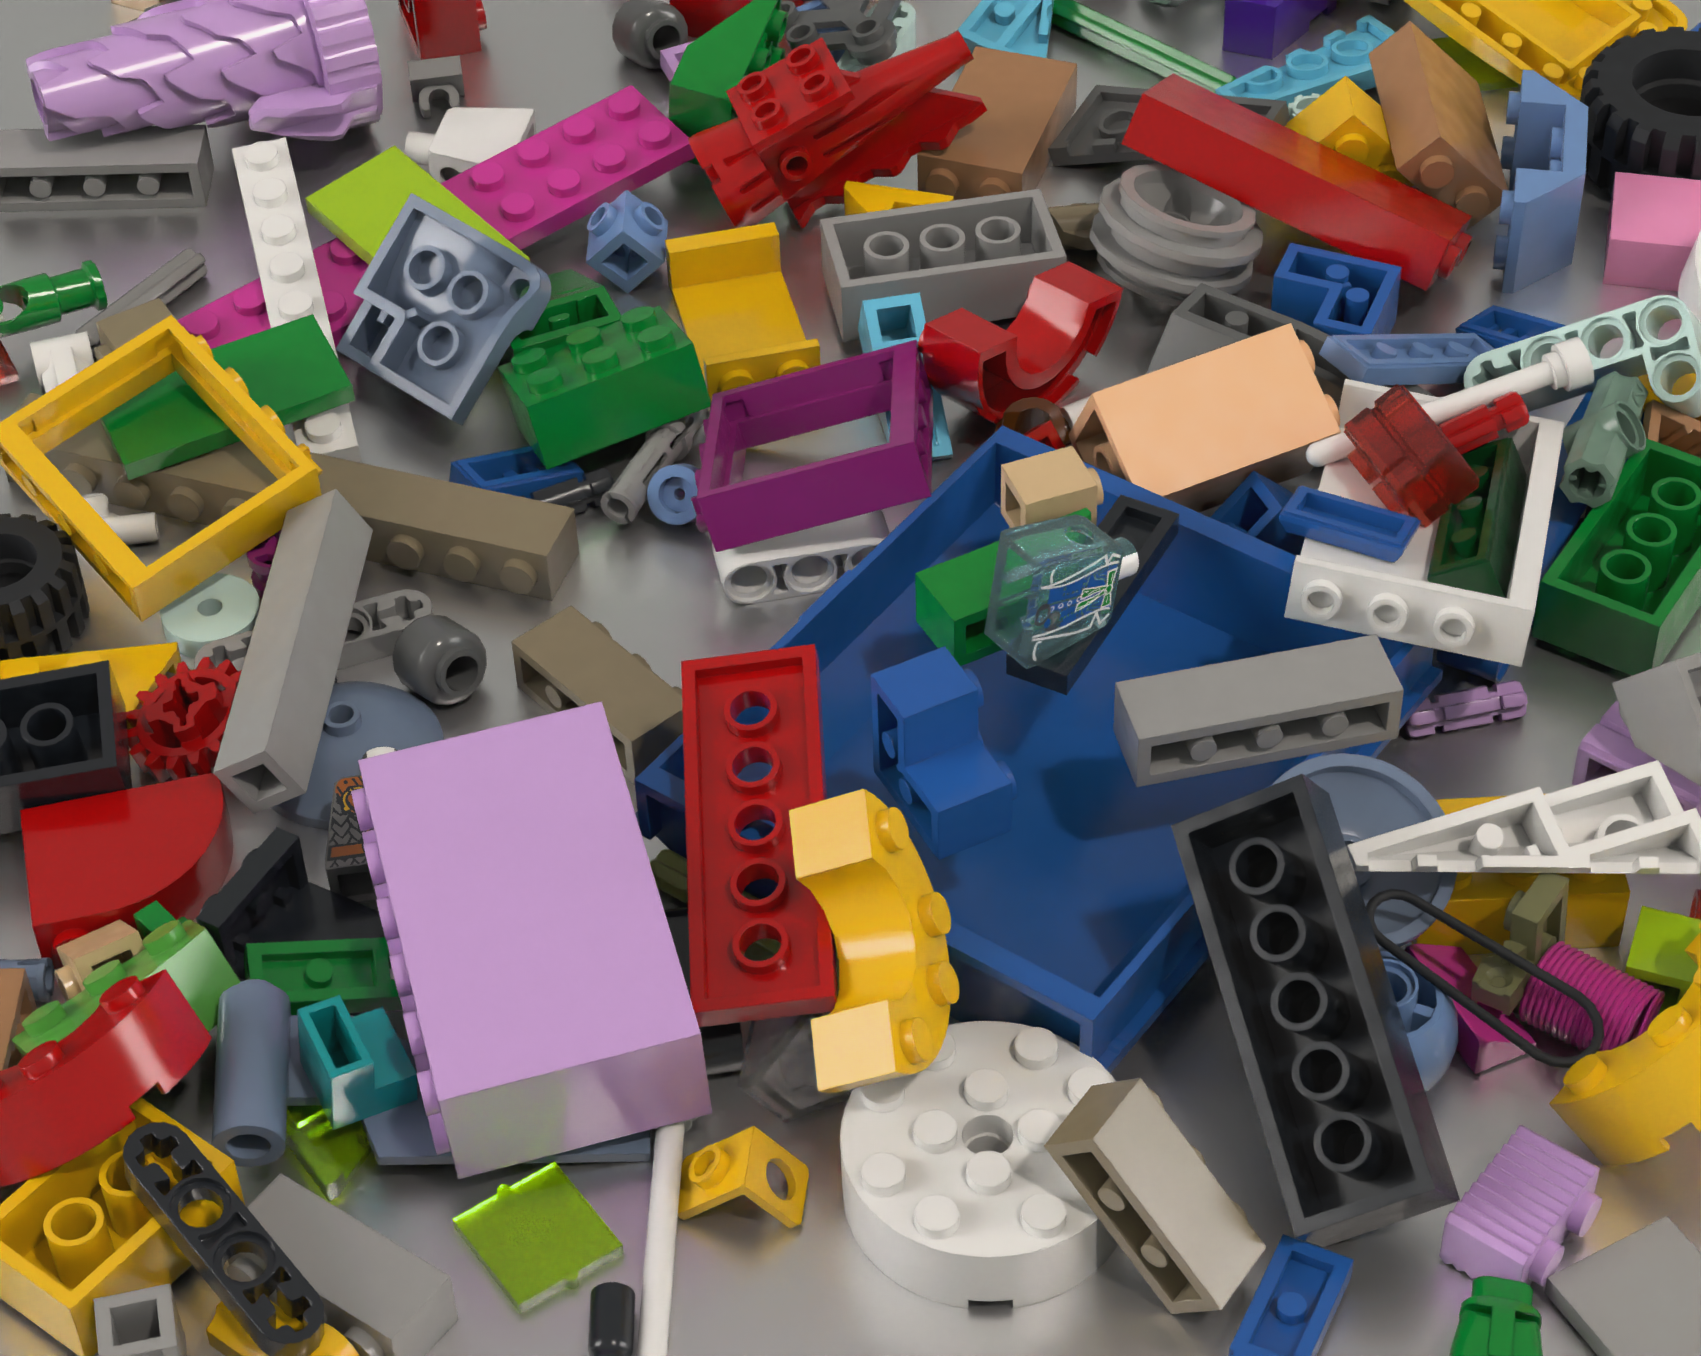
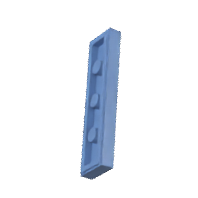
M1475 333L1327 336L1319 354L1354 381L1379 386L1464 383V373L1469 363L1480 354L1495 348Z

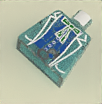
M1077 514L1001 531L984 633L1026 670L1036 666L1108 623L1112 616L1118 581L1134 575L1138 570L1139 559L1135 547L1129 540L1123 537L1113 540L1089 519Z

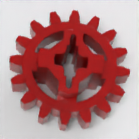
M203 657L197 669L190 670L186 663L182 661L177 665L176 675L169 679L161 673L155 676V682L158 687L153 692L139 691L136 694V697L143 706L141 709L126 712V719L132 727L127 730L128 743L131 749L129 753L143 773L149 772L157 783L165 782L170 776L173 780L188 778L191 774L203 775L212 773L211 768L216 763L242 670L237 671L233 663L227 659L216 668L209 657Z

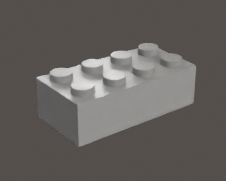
M1041 189L820 219L822 274L843 342L860 340L858 323L862 301L919 292L926 323L960 308H964L987 321L1015 318L1027 299V292L1034 276L1067 262L1066 253Z

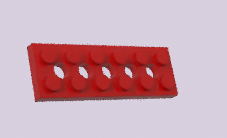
M815 644L681 661L690 995L699 1027L831 1012L835 1007L838 996L835 939L823 908L811 890L796 879L789 810L827 799L820 668ZM759 706L770 710L768 715L756 724L744 725L735 721L742 711L750 707ZM762 762L772 766L770 773L761 780L747 782L738 778L742 769L752 763ZM768 820L775 824L772 832L764 838L748 840L740 836L743 828L753 821ZM767 878L778 883L775 891L766 898L752 900L742 896L745 887L757 879ZM760 939H774L781 943L778 952L767 960L753 961L744 956L747 948Z

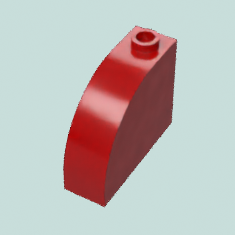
M214 773L20 810L32 928L41 958H51L54 969L64 967L56 947L119 919L137 930L133 914L155 900L176 920L180 917H185L193 921L200 914L206 900L213 894H218L231 866L233 834L222 782Z

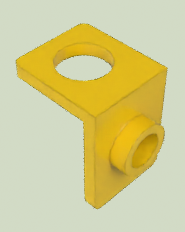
M749 1127L719 1142L707 1145L703 1149L684 1158L681 1169L678 1217L681 1220H686L744 1194L785 1226L793 1228L802 1222L809 1176L808 1167L757 1127ZM768 1162L778 1166L786 1178L788 1186L786 1200L777 1197L768 1184L766 1177Z

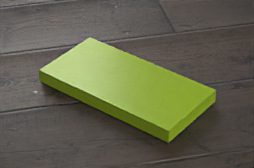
M395 145L305 198L308 213L368 265L371 263L411 193L530 261L526 254Z

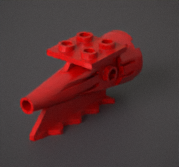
M959 30L944 38L856 72L839 69L825 41L821 37L810 44L794 48L786 58L763 71L750 73L741 79L738 85L726 91L738 117L698 132L687 139L702 170L705 169L715 194L736 228L756 225L786 201L800 227L804 228L815 210L826 204H844V186L846 181L865 183L874 177H895L901 174L913 155L922 150H943L949 147L958 131L984 114L987 108L978 96L934 88L960 67L974 60Z

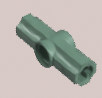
M1614 371L1600 378L1597 381L1583 419L1564 429L1563 443L1568 457L1563 467L1564 475L1559 487L1571 503L1580 502L1587 504L1591 508H1596L1610 501L1626 459L1645 449L1646 435L1640 420L1644 412L1643 406L1648 391L1637 376H1623Z

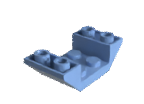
M1523 70L1520 92L1509 91L1506 124L1515 125L1514 137L1503 136L1500 163L1502 169L1510 170L1509 190H1502L1499 224L1509 226L1507 236L1496 235L1493 269L1503 270L1502 293L1513 294L1572 264L1585 182L1589 107L1534 70Z

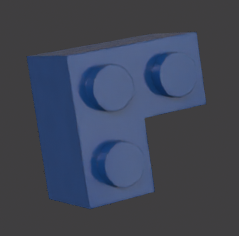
M1290 243L1273 276L1271 310L1303 322L1330 336L1390 334L1396 322L1402 267Z
M944 646L871 674L874 772L936 858L941 860L1012 831V800L1017 798V785L1008 765L1002 760L996 762L983 745L978 729V708L983 706L984 696L979 680L974 672L969 668L962 669Z

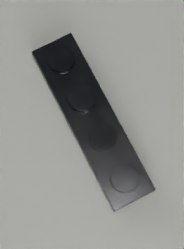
M1120 495L1060 579L1061 581L1075 574L1106 554L1108 560L1113 553L1121 555L1120 558L1113 556L1110 562L1137 553L1139 559L1137 572L1134 575L1116 581L1119 575L1118 567L1112 584L1110 609L1098 611L1100 621L1108 613L1110 615L1100 625L1095 617L1091 628L1086 631L1058 638L1039 640L1042 642L1038 643L1035 656L1037 660L1034 661L1033 650L1038 641H1032V639L1065 634L1090 626L1095 613L1058 631L1032 638V636L1045 633L1044 629H1047L1043 628L1044 624L1041 626L1035 625V614L1006 655V674L1067 695L1177 536L1179 514ZM1105 558L1096 563L1095 565L1091 566L1090 568L1086 569L1085 571L1081 572L1080 574L1060 584H1057L1056 586L1072 582L1092 572L1093 570L1106 565ZM1103 569L1093 574L1095 580H1103L1107 584L1105 578H1096V574ZM1101 573L1098 574L1099 577L1105 576L1107 578V575H1100ZM1090 574V576H1089V578H1088V581H1087V583H1086L1085 588L1087 587V584H1088V582H1089L1090 577H1091L1092 574ZM1081 594L1078 595V596H1076V597H1073V598L1064 599V600H1060V601H1056V602L1050 603L1049 605L1051 606V605H1054V604H1058V603H1062V602L1074 600V599L1078 598L1079 596H1081ZM1049 596L1042 605L1048 604ZM1090 603L1086 611H1095L1100 608L1089 609L1090 605L1092 604ZM1048 608L1039 611L1037 622L1041 623L1047 618ZM1054 610L1053 612H1051V613L1049 614V616H1050V615H1051L1052 613H1054V612H1059V613H1060V616H1061L1060 610ZM1057 622L1056 628H1059V627H1060V623L1058 624V622Z

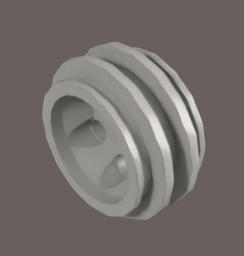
M1154 163L1133 166L1123 172L1121 178H1117L1103 187L1098 207L1100 212L1094 215L1089 238L1098 252L1097 260L1102 269L1121 286L1145 298L1179 306L1200 283L1229 294L1237 293L1250 283L1253 272V259L1259 256L1263 241V232L1255 221L1256 210L1253 207L1164 164Z

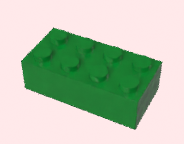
M1647 438L1645 449L1629 457L1624 464L1612 499L1601 506L1592 508L1541 579L1531 635L1631 676L1662 664L1701 605V458Z

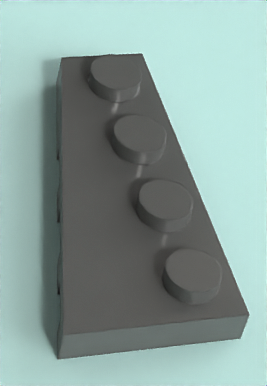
M1096 85L1048 148L1053 166L1153 160L1121 144L1141 95L1148 89ZM1220 95L1280 125L1286 126L1290 120L1286 101Z

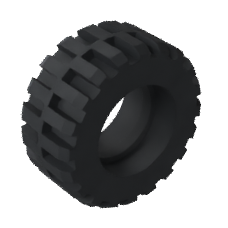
M1668 27L1666 31L1656 32L1652 28L1640 31L1634 38L1626 35L1616 40L1610 47L1607 46L1592 60V64L1586 69L1583 78L1580 102L1589 107L1586 172H1588L1589 177L1600 189L1609 188L1610 195H1612L1615 172L1701 180V28H1699L1698 32L1685 31L1684 27Z

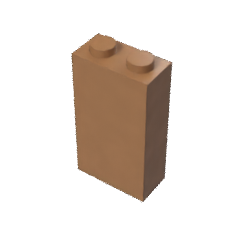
M1409 21L1369 53L1396 169L1423 193L1471 215L1472 218L1466 229L1468 230L1498 208L1501 203L1502 190H1508L1478 82L1416 25Z
M976 46L972 52L974 60L965 65L952 92L980 97L987 111L971 124L960 129L949 147L943 150H922L917 154L918 191L954 196V200L1036 189L1051 160L1048 148L1069 122L1076 109L1077 63Z

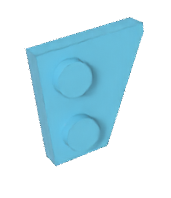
M982 0L958 30L971 54L974 48L978 46L1047 58L1054 0Z

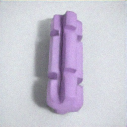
M1515 680L1495 683L1492 685L1493 691H1488L1487 686H1480L1438 694L1434 696L1435 702H1430L1429 697H1427L1403 727L1408 737L1419 738L1434 735L1435 728L1440 727V731L1445 733L1492 724L1494 716H1498V721L1500 722L1521 718L1526 714L1527 695L1521 683Z

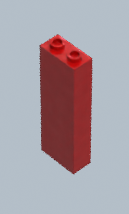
M1174 73L1142 93L1121 143L1354 257L1402 267L1401 279L1425 291L1429 289L1438 277L1445 280L1449 278L1454 267H1459L1473 239V236L1465 233L1472 218L1471 215Z

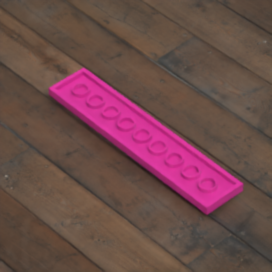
M630 85L446 180L441 185L518 249L522 250L594 212L601 204L613 202L625 190L631 192L695 158V155L687 138L689 137L637 89ZM338 238L312 250L335 348L364 299L353 292L369 266ZM260 277L177 320L190 335L193 334L197 337L201 334L210 349L271 328Z

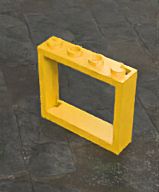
M172 315L0 422V465L49 520L57 524L58 530L66 531L71 537L72 545L75 546L76 550L141 622L280 531L283 527L287 510L322 495L318 477L322 474V469L311 459L309 447L303 443L296 446L286 435L285 428L277 414L268 405L260 408L249 397L248 388L240 375L231 367L224 370L214 360L213 353L202 335L200 334L197 337L193 334L190 335ZM176 371L278 480L146 567L44 454Z

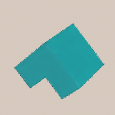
M338 995L297 1009L300 1062L333 1130L418 1100L416 1071L383 1007L351 1017L341 996Z

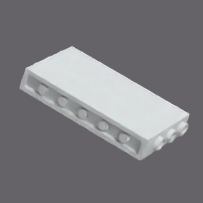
M1345 379L1339 406V428L1341 433L1439 399L1440 397ZM1529 415L1530 421L1527 425L1509 433L1505 429L1497 431L1499 438L1490 441L1493 442L1506 437L1512 438L1527 474L1507 598L1431 583L1427 579L1452 456L1447 454L1443 456L1444 463L1427 471L1421 470L1410 453L1408 441L1411 437L1428 429H1431L1433 434L1440 431L1439 426L1436 425L1325 465L1318 488L1319 491L1418 518L1417 520H1421L1420 527L1403 555L1394 563L1305 537L1301 554L1296 555L1284 617L1366 635L1377 634L1378 637L1522 667L1535 613L1565 422Z

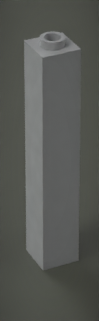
M337 489L287 510L213 773L253 814L305 794L311 776L373 529Z

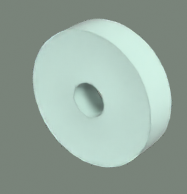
M215 573L160 610L165 638L168 643H178L180 654L195 658L198 650L205 644L253 630L260 608V600L256 589L248 581L230 574Z

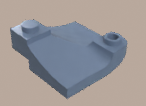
M411 193L353 292L364 299L337 345L336 350L462 426L513 339L523 331H532L549 303L551 282L548 275L541 268L526 258ZM530 286L527 293L520 298L522 290Z

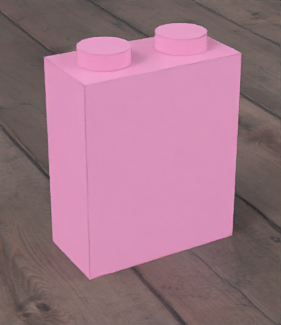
M1615 172L1607 223L1603 284L1678 292L1681 273L1701 230V180Z

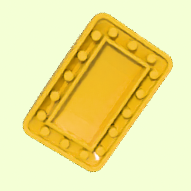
M1403 0L1449 37L1521 85L1523 70H1534L1579 101L1586 69L1592 64V60L1607 46L1610 47L1616 40L1626 35L1634 38L1642 30L1654 28L1656 32L1666 31L1668 27H1684L1686 31L1688 27V20L1685 14L1669 0Z

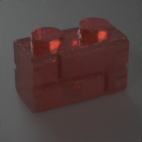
M1396 384L1374 401L1375 407L1373 409L1366 407L1344 425L1345 431L1343 432L1356 447L1346 456L1369 485L1378 478L1382 480L1372 490L1388 510L1400 514L1406 511L1409 516L1421 520L1420 526L1426 528L1448 511V504L1459 503L1477 489L1480 479L1404 385Z

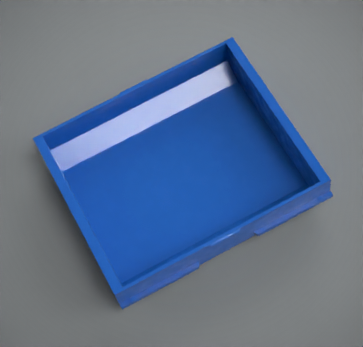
M1001 426L931 493V497L926 498L854 569L846 571L802 613L798 622L769 650L815 644L820 668L827 799L866 789L879 798L888 808H898L906 820L909 837L922 860L934 892H939L947 902L951 915V928L949 933L945 934L949 963L953 967L959 982V999L956 1003L950 1004L949 1016L961 1023L1003 1021L1048 1029L1053 1034L1077 1045L1081 1053L1091 1058L1094 1057L1111 1074L1210 956L1171 825L1272 786L1286 771L1308 759L1339 753L1359 754L1376 758L1390 740L1136 787L1113 731L1115 682L1369 635L1284 617L1296 558L1295 555L1083 461L1087 469L1094 468L1103 487L1104 501L1102 505L1097 506L1096 529L1119 496L1124 495L1178 513V534L1067 695L1006 674V655L1012 646L961 666L962 669L969 668L974 672L983 691L984 704L978 708V729L983 745L996 762L1002 760L1008 765L1016 781L1018 794L1017 798L1012 800V831L938 860L874 772L871 674L938 649L916 621L915 573L1014 535L1001 514V465L1057 449L1005 426ZM1378 637L1404 689L1400 730L1442 680L1443 670L1432 666L1433 648ZM759 706L750 707L742 711L735 721L744 725L756 724L762 721L770 710ZM682 733L634 779L637 812L635 814L643 837L651 840L656 836L667 848L687 859ZM762 762L752 763L742 769L738 778L747 782L761 780L770 773L772 766ZM768 820L753 821L743 828L740 836L748 840L764 838L772 832L775 824ZM767 878L757 879L749 883L744 890L759 899H763L775 891L778 883Z

